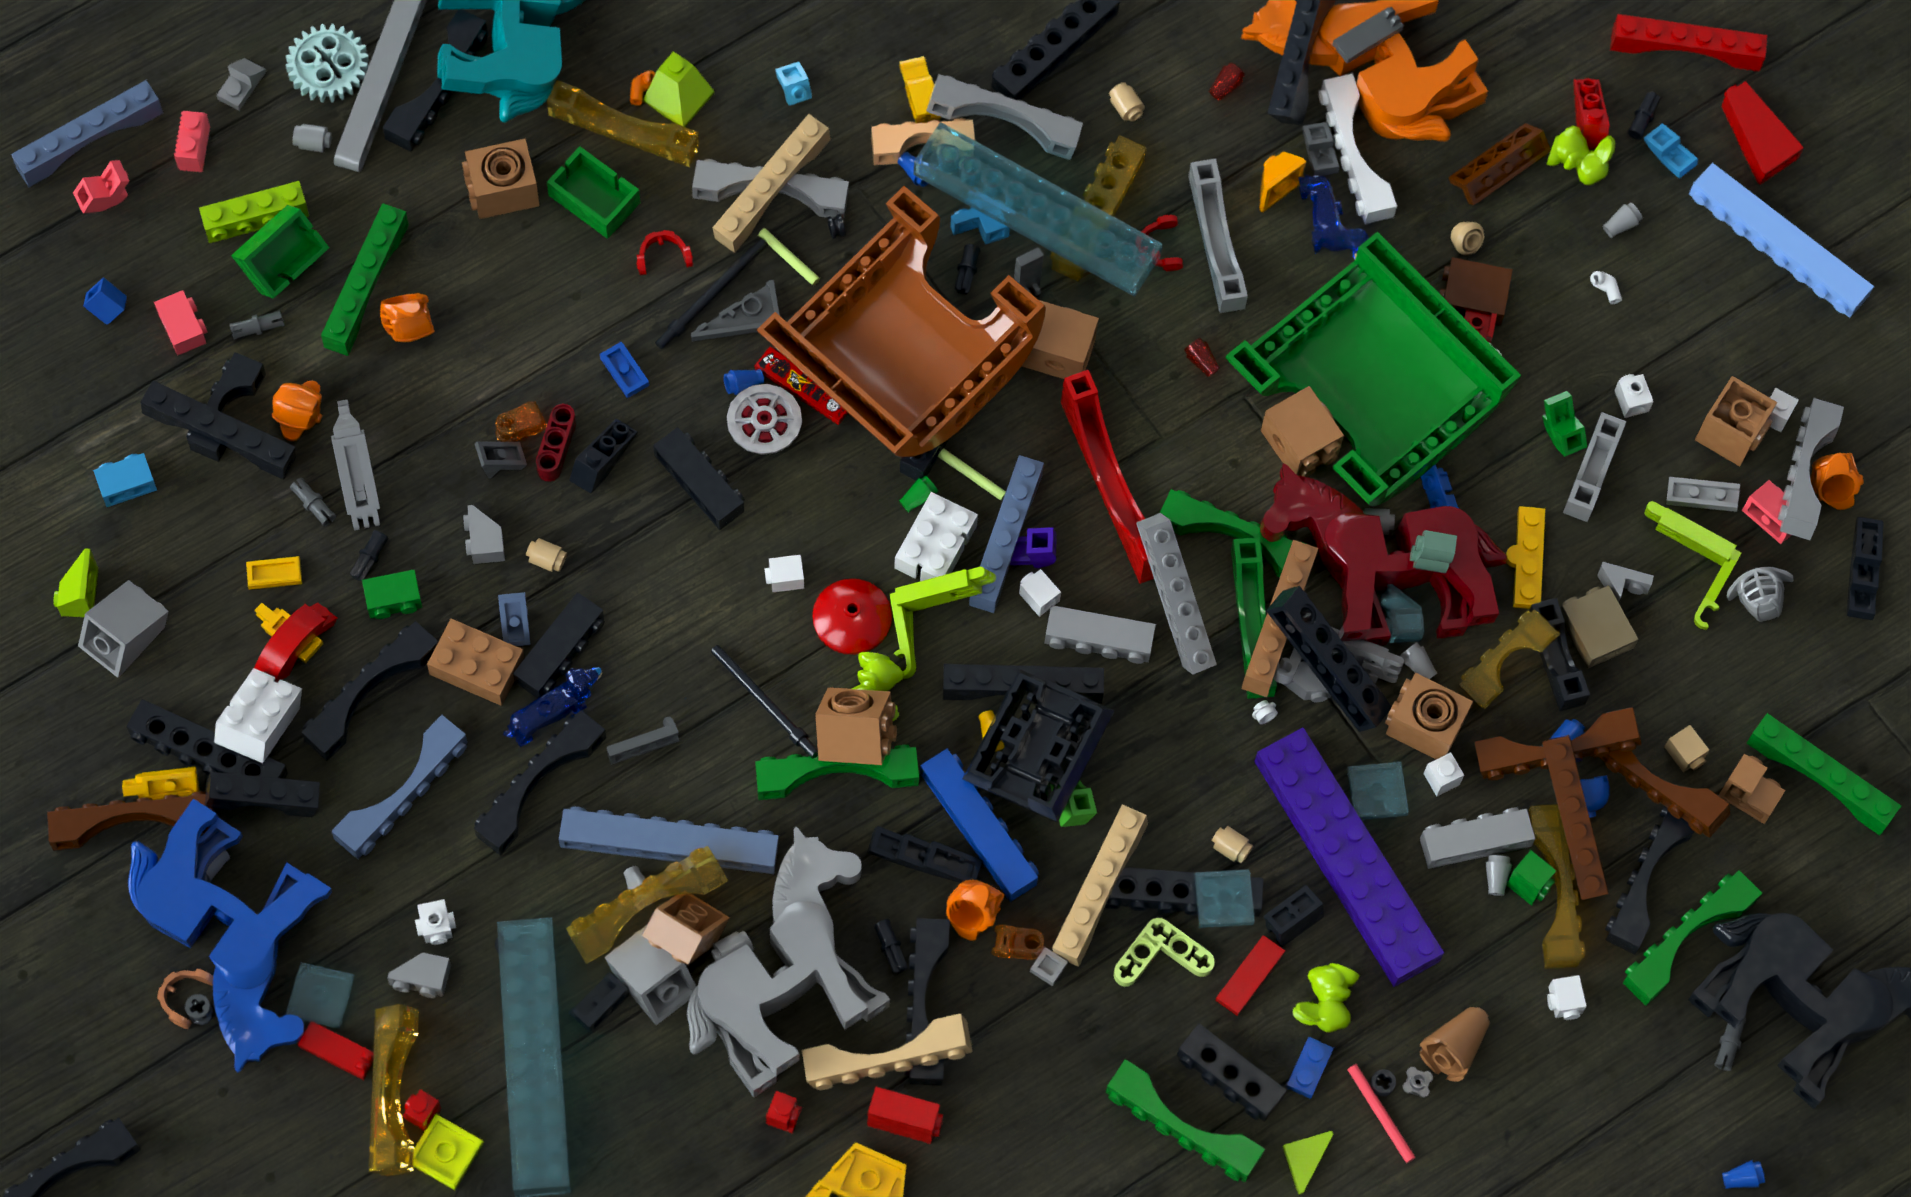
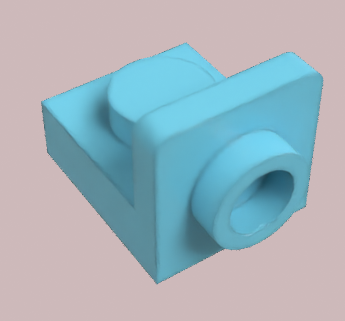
M800 62L775 69L777 78L785 91L788 105L812 98L809 80Z

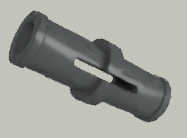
M280 310L262 316L252 315L251 319L230 323L234 340L254 333L261 335L263 334L262 331L285 326Z
M304 478L297 479L302 489L293 482L290 486L291 491L301 499L307 511H311L324 527L328 526L330 523L324 515L333 522L336 514L322 501L323 497L312 490Z
M1746 1018L1735 1029L1727 1023L1725 1034L1721 1036L1719 1041L1721 1047L1714 1064L1715 1067L1721 1069L1724 1059H1726L1724 1070H1732L1736 1051L1741 1047L1740 1037L1746 1023Z

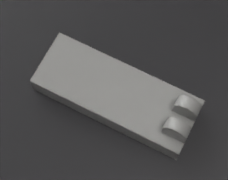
M1669 477L1666 505L1737 512L1740 484Z

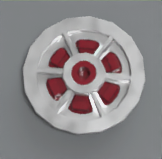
M770 384L753 385L741 391L731 402L727 413L728 431L734 441L749 452L761 455L777 453L789 447L797 438L802 425L801 409L793 395L783 388Z

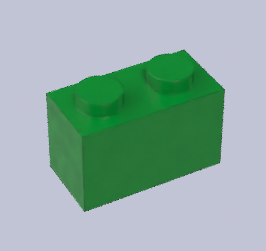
M415 570L362 580L370 618L385 619L391 614L400 612L410 614L422 608Z
M1530 850L1514 869L1506 886L1532 906L1537 899L1542 902L1551 891L1550 888L1555 883L1552 878L1556 870Z

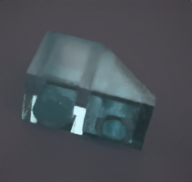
M1387 584L1385 593L1381 594V607L1386 609L1387 618L1385 620L1391 633L1390 643L1421 641L1424 635L1422 607L1395 585Z

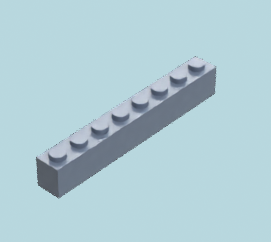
M571 807L570 809H563L559 844L560 848L774 874L779 838L778 835H774L773 832L767 830H759L758 833L747 832V829L742 827L723 829L719 825L711 823L699 826L693 825V822L687 820H679L675 823L667 822L662 817L643 819L639 815L631 813L619 816L613 815L612 812L607 810H598L595 813L587 812L586 809L581 807Z

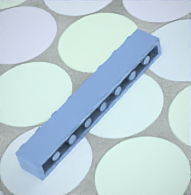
M1714 163L1694 182L1689 195L1692 196L1696 203L1704 205L1712 211L1717 219L1729 224L1735 233L1751 241L1757 250L1768 254L1778 266L1790 271L1796 280L1807 284L1817 296L1825 298L1833 304L1838 312L1851 317L1869 297L1874 288L1872 284Z

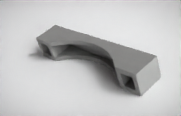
M938 74L926 112L949 120L969 115H984L1004 119L1028 132L1047 153L1068 160L1071 159L1076 149L1083 125L1082 122L1076 121L1072 117H1064L1052 113L1048 109H1040L1029 105L1025 101L1014 100L1005 97L1001 93L990 92L981 89L977 85L966 84L951 76Z
M712 159L697 160L692 185L693 198L719 202L731 195L741 193L763 167H745L739 163L724 164ZM795 174L779 193L800 200L820 217L831 216V218H835L837 214H840L842 220H844L849 194V181H844L838 177L830 179L821 178L815 174Z
M1216 159L1191 162L1189 181L1219 312L1224 313L1245 309L1248 296L1243 274L1236 260L1228 230L1221 179Z
M1814 398L1810 408L1806 406L1804 408L1801 421L1805 422L1804 427L1800 426L1796 438L1800 445H1796L1792 455V460L1796 461L1795 466L1791 465L1787 477L1791 484L1786 486L1782 500L1786 501V505L1782 504L1778 515V520L1782 521L1781 532L1810 540L1816 529L1822 505L1816 497L1811 484L1809 473L1810 460L1822 447L1833 442L1840 426L1843 406Z

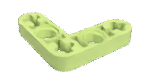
M1155 918L1146 925L1116 964L1114 979L1121 986L1133 985L1160 950L1199 977L1207 976L1212 972L1215 959L1208 950L1162 918ZM1159 926L1163 927L1162 933L1168 938L1170 933L1174 934L1168 945L1164 944L1166 938L1163 935L1159 934L1157 937L1153 935L1154 929L1152 927L1156 929ZM1176 941H1183L1187 944L1188 950L1183 954H1178L1173 950L1172 945ZM1140 945L1146 946L1150 951V955L1145 959L1138 958L1134 952L1136 947ZM1192 949L1196 950L1194 957L1198 960L1207 959L1206 965L1208 968L1205 966L1201 967V969L1198 968V961L1191 957L1190 961L1186 960L1190 956ZM1132 960L1135 963L1131 970L1132 977L1126 976L1122 978V971L1120 969L1126 970Z

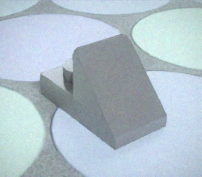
M245 58L228 66L230 76L217 94L219 101L239 111L266 73L265 68Z
M1602 562L1597 574L1604 587L1610 586L1618 603L1622 596L1623 588L1628 589L1633 594H1647L1654 577L1653 575Z

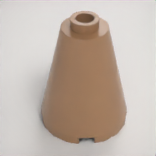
M1469 1007L1426 1037L1420 1043V1046H1422L1420 1056L1425 1064L1437 1075L1440 1072L1448 1075L1446 1079L1449 1081L1458 1082L1464 1079L1490 1025L1487 1013L1481 1008Z

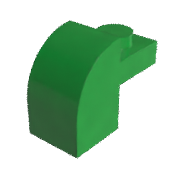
M1565 391L1544 400L1546 414L1542 416L1550 439L1558 451L1565 457L1587 448L1585 427L1575 417L1572 395Z

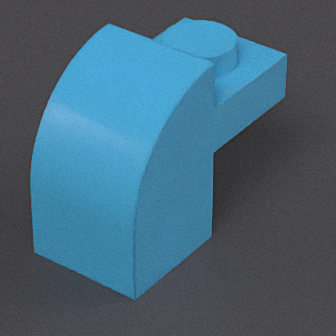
M973 198L971 199V209H961L955 212L954 215H951L950 227L954 235L978 227L985 245L1009 237L1010 225L1001 206L991 199Z

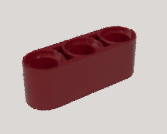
M559 404L553 408L536 457L538 476L547 482L554 481L560 476L576 428L575 412L568 404ZM563 416L570 418L564 423L558 421ZM553 440L562 441V443L557 446H553L550 444V442ZM546 463L554 464V467L551 469H544L542 466Z

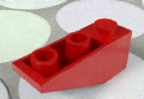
M1589 78L1574 80L1577 127H1579L1581 134L1586 139L1588 148L1596 149L1601 140L1608 136L1610 125L1599 79Z

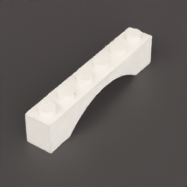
M1352 73L1324 80L1322 90L1319 91V98L1321 104L1326 105L1328 111L1326 119L1329 127H1333L1335 133L1333 135L1336 149L1341 151V165L1343 171H1347L1350 178L1348 179L1349 190L1351 194L1355 193L1357 199L1355 202L1357 214L1362 216L1364 223L1367 224L1393 218L1397 205L1390 184L1381 179L1368 167L1356 147L1353 136V115L1357 108L1360 94Z

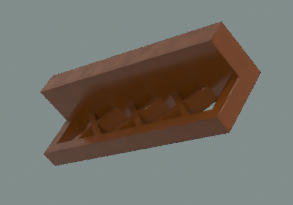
M1527 123L1523 124L1448 177L1450 183L1462 188L1467 202L1473 206L1551 151L1544 131Z

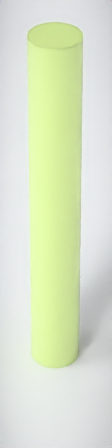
M766 228L760 231L758 236L813 286L818 283L820 278Z
M943 448L938 455L940 459L1002 501L1004 499L1005 490Z

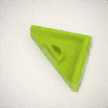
M1332 1131L1283 1145V1150L1299 1195L1304 1193L1333 1136Z

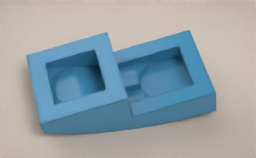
M1663 123L1644 137V141L1652 152L1678 178H1681L1698 165V158L1680 144V137Z

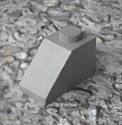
M1305 661L1300 662L1292 682L1283 684L1303 700L1323 702L1331 697ZM1278 664L1277 670L1288 673L1287 670L1281 669Z

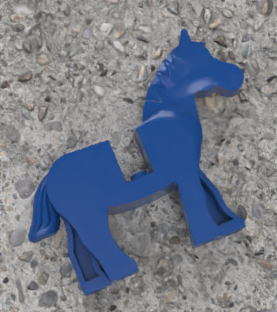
M193 798L170 831L166 848L159 862L157 854L141 842L134 841L131 844L132 861L128 878L129 894L136 909L153 928L189 948L196 942L213 915H216L219 921L229 926L209 957L216 966L213 976V997L218 1022L228 1046L235 1054L234 1067L236 1072L239 1073L248 1061H261V1057L270 1049L277 1046L295 1044L303 1036L305 1026L300 1017L293 1014L278 1017L274 1012L262 1009L261 1003L276 972L278 940L300 922L313 905L328 899L332 890L309 873L304 874L289 863H286L263 911L256 915L247 905L229 892L204 881L206 871L214 859L226 849L239 844L243 835L240 831L218 818L214 811ZM208 826H211V827L204 833V835H202V836L200 837L201 833H202Z

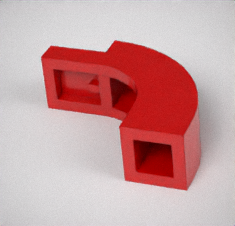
M318 602L311 607L307 604L301 606L273 634L261 652L254 668L274 676L277 683L280 679L283 680L288 677L304 648L315 637L333 627L337 617Z

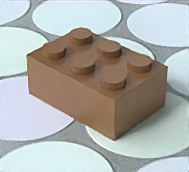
M450 619L427 666L431 676L502 706L514 683L513 673L525 657L523 649L454 619Z
M683 890L656 908L642 936L648 939V942L653 947L664 949L672 954V958L676 961L690 964L713 947L730 917Z

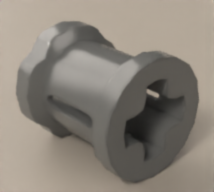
M195 994L187 999L185 1010L194 1024L205 1025L211 1021L213 1009L205 996ZM198 1006L203 1009V1012L200 1014L195 1010Z

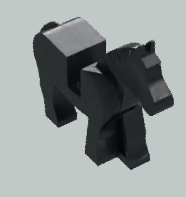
M1764 913L1749 914L1733 921L1717 923L1713 927L1714 934L1728 947L1744 946L1738 954L1719 963L1688 999L1708 1018L1715 1011L1735 1029L1746 1016L1747 1004L1751 994L1764 985L1775 1001L1791 1017L1814 1032L1777 1065L1796 1081L1793 1091L1814 1109L1825 1097L1827 1081L1837 1069L1848 1045L1873 1037L1901 1015H1907L1911 1020V968L1889 967L1872 970L1867 973L1854 968L1826 999L1823 996L1822 990L1814 984H1809L1807 980L1822 965L1833 949L1802 919L1788 913L1774 915Z

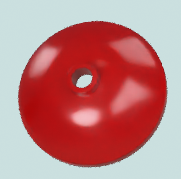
M843 579L829 585L818 596L813 608V625L818 637L826 646L843 654L856 655L876 648L888 635L892 623V610L886 595L874 584L861 579ZM850 607H855L857 611L855 613H850L848 609Z

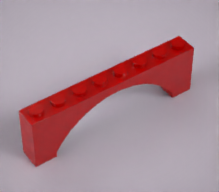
M1089 370L1065 377L1061 405L1139 584L1152 580L1154 577L1136 522L1146 518L1132 497L1119 468L1104 423L1098 390Z

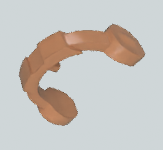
M201 969L172 972L164 979V983L158 991V1000L164 1011L169 1015L168 1019L184 1029H189L192 1023L168 1007L167 993L168 991L174 993L176 988L172 987V985L184 978H193L213 986V975Z

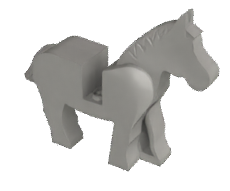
M797 827L794 828V845L784 857L776 879L773 894L774 924L770 928V944L785 966L777 970L773 975L774 978H771L746 944L712 963L703 971L698 986L690 997L687 1009L690 1029V1052L698 1054L715 1042L718 1033L726 1046L731 1066L753 1097H756L777 1083L776 1076L799 1061V1052L796 1048L773 1035L765 1025L763 1017L790 1005L816 983L823 987L844 1029H847L862 1018L868 1022L890 1007V999L886 993L877 991L869 986L860 973L835 953L833 921L819 893L833 887L837 882L846 885L856 883L861 877V860L854 853L828 849L818 840V837L805 838ZM758 1057L761 1058L769 1068H767L766 1066H764V1065L760 1062V1060L758 1059Z

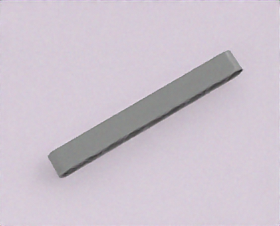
M394 0L334 157L335 166L356 172L362 170L427 0Z

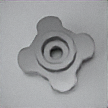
M1415 1067L1408 1068L1406 1071L1408 1077L1403 1084V1090L1406 1093L1419 1095L1420 1097L1428 1096L1430 1092L1428 1089L1429 1082L1433 1080L1432 1073L1430 1071H1418ZM1420 1080V1084H1416L1415 1081Z

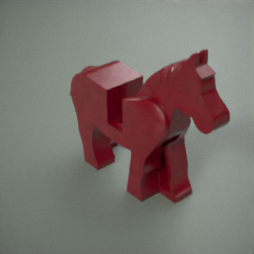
M1282 465V469H1280L1281 480L1275 484L1273 489L1275 493L1274 504L1262 519L1260 533L1267 541L1275 542L1280 540L1287 530L1295 531L1303 527H1308L1311 530L1323 564L1343 589L1341 603L1343 625L1338 634L1342 641L1364 639V641H1369L1379 646L1387 645L1391 633L1375 591L1406 589L1430 582L1435 589L1441 605V617L1436 630L1437 639L1463 636L1468 626L1495 622L1499 615L1492 578L1486 568L1504 565L1508 557L1483 529L1474 524L1464 511L1452 506H1441L1405 513L1395 533L1399 551L1388 555L1380 516L1364 514L1354 502L1339 491L1312 478L1297 476L1288 465ZM1424 530L1457 535L1455 555L1446 573L1413 568L1414 562L1410 561L1411 548L1413 545L1415 546L1417 536H1422ZM1467 603H1468V606H1469V615H1468V617H1467V608H1466Z

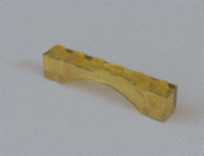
M558 80L547 100L549 116L690 167L699 147V134L694 130L677 124L654 123L626 115L599 102L580 88Z
M1558 804L1530 806L1528 815L1535 836L1533 844L1541 851L1549 865L1556 870L1554 879L1557 887V909L1551 929L1542 942L1545 969L1577 967L1582 958L1585 957L1584 943L1579 941L1578 932H1581L1582 923L1581 917L1576 916L1575 906H1578V892L1573 890L1572 880H1575V871L1573 864H1570L1569 861L1570 851Z
M708 846L698 848L692 851L686 859L668 865L662 873L647 877L638 887L625 890L614 901L601 904L590 915L577 918L566 930L587 964L610 951L616 936L634 914L647 905L676 894L694 893L705 895L726 883L728 879Z
M402 1004L375 1009L369 1172L385 1176L413 1172L414 1144L409 1138L402 1120L400 1085L406 1059L418 1037L419 1009Z

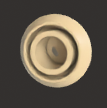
M1461 222L1453 228L1451 241L1458 253L1470 255L1481 247L1484 241V231L1480 224L1476 222Z

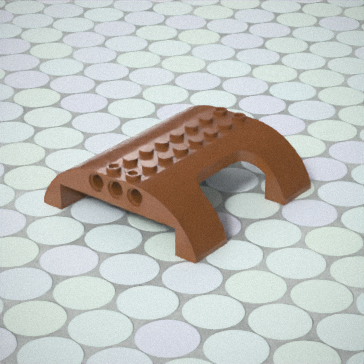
M903 186L886 203L893 219L788 322L774 312L757 331L891 452L900 457H912L932 450L952 437L1011 380L1029 356L1039 337L1045 318L1046 307L1008 275L990 293L997 305L991 315L982 320H972L964 316L928 284L926 278L927 262L937 239L940 217L909 189Z

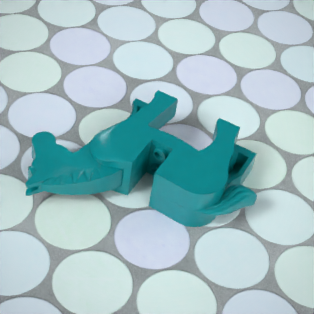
M439 0V9H493L495 11L492 25V54L485 57H476L465 54L450 44H442L438 53L437 78L442 79V90L477 94L488 93L501 98L499 115L500 120L504 123L519 115L537 109L552 94L555 81L562 67L560 28L550 27L555 15L565 13L577 7L585 0Z

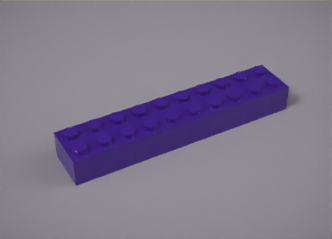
M1301 728L1258 751L1254 761L1393 987L1439 963L1444 954L1442 948L1305 729Z

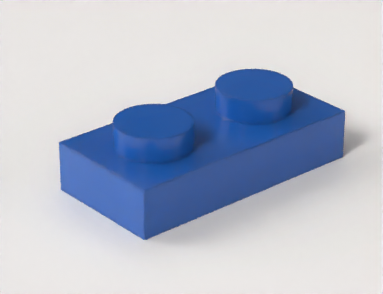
M622 341L600 354L601 361L627 398L649 386L648 379Z
M1308 1037L1286 1088L1311 1099L1334 1048Z

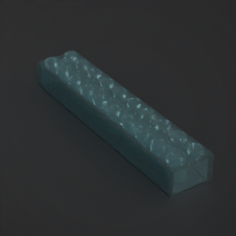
M942 122L939 123L914 160V176L1134 297L1161 257L1163 245L1161 242Z
M552 917L497 922L513 1191L515 1197L571 1193Z

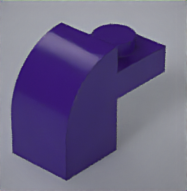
M1027 528V536L1018 538L1010 565H1033L1034 568H1042L1054 564L1056 561L1057 534L1054 528Z

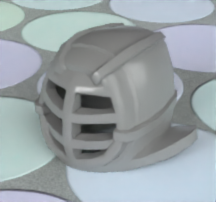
M1774 567L1755 568L1739 576L1730 586L1726 596L1729 601L1739 596L1740 602L1757 621H1768L1781 615L1784 602V584L1782 581L1793 582V575L1785 570Z

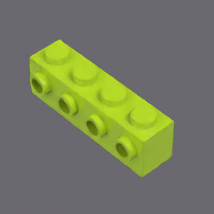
M299 181L199 208L209 243L260 230L287 205L301 209L304 215L309 217Z

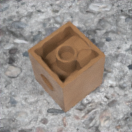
M526 139L465 151L466 161L462 162L465 183L469 191L472 211H478L479 219L540 206L537 183Z
M1039 300L1046 307L1043 326L1032 351L1022 367L1062 379L1085 371L1096 340L1099 318L1071 308Z
M1732 376L1707 414L1695 441L1740 467L1749 451L1752 450L1754 452L1770 428L1773 422L1770 416L1778 402Z
M1310 386L1266 410L1261 432L1283 464L1288 465L1297 476L1304 477L1312 475L1316 468L1322 464L1329 465L1338 458L1344 437L1336 425L1331 412L1318 399Z
M1415 672L1412 680H1405L1397 701H1394L1385 721V724L1389 726L1386 735L1434 759L1441 758L1447 755L1473 701Z
M828 687L815 714L819 761L882 765L885 756L890 754L892 741L895 742L897 737V727L893 725L892 720L895 716L896 706L895 702H891V692Z

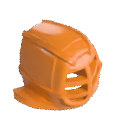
M420 293L406 294L387 298L381 302V322L386 332L391 335L394 341L412 342L434 333L427 305L429 299L426 295Z
M307 381L302 385L284 383L273 395L272 418L280 423L282 435L286 440L296 441L301 437L304 430H309L316 423H320L323 417L320 414L322 395L320 394V385L316 381Z
M1839 452L1819 458L1812 464L1810 480L1813 490L1818 495V499L1838 510L1851 508L1854 505V495L1858 494L1861 485L1864 483L1863 475L1859 474L1852 453Z
M965 880L948 897L946 916L961 937L974 941L980 932L994 925L996 915L1001 909L999 907L1004 899V894L984 882Z

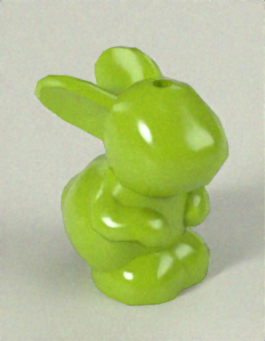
M1571 126L1566 128L1565 132L1556 136L1547 165L1556 166L1559 163H1563V167L1566 170L1576 168L1579 180L1584 185H1594L1608 174V161L1614 153L1615 140L1612 136H1607L1601 140L1595 151H1590L1579 127Z
M862 652L858 655L860 666L863 668V670H859L857 673L860 685L852 689L888 691L903 679L904 674L900 667L890 660V657L879 653ZM895 705L896 710L894 718H892L893 721H895L899 716V712L897 711V705Z
M1333 963L1313 968L1308 973V979L1311 982L1313 992L1319 999V1003H1297L1293 1009V1016L1303 1024L1317 1025L1321 1030L1329 1033L1346 1028L1351 1022V1014L1343 1004V1001L1347 1000L1351 995V990L1348 987L1353 986L1360 975L1347 967Z

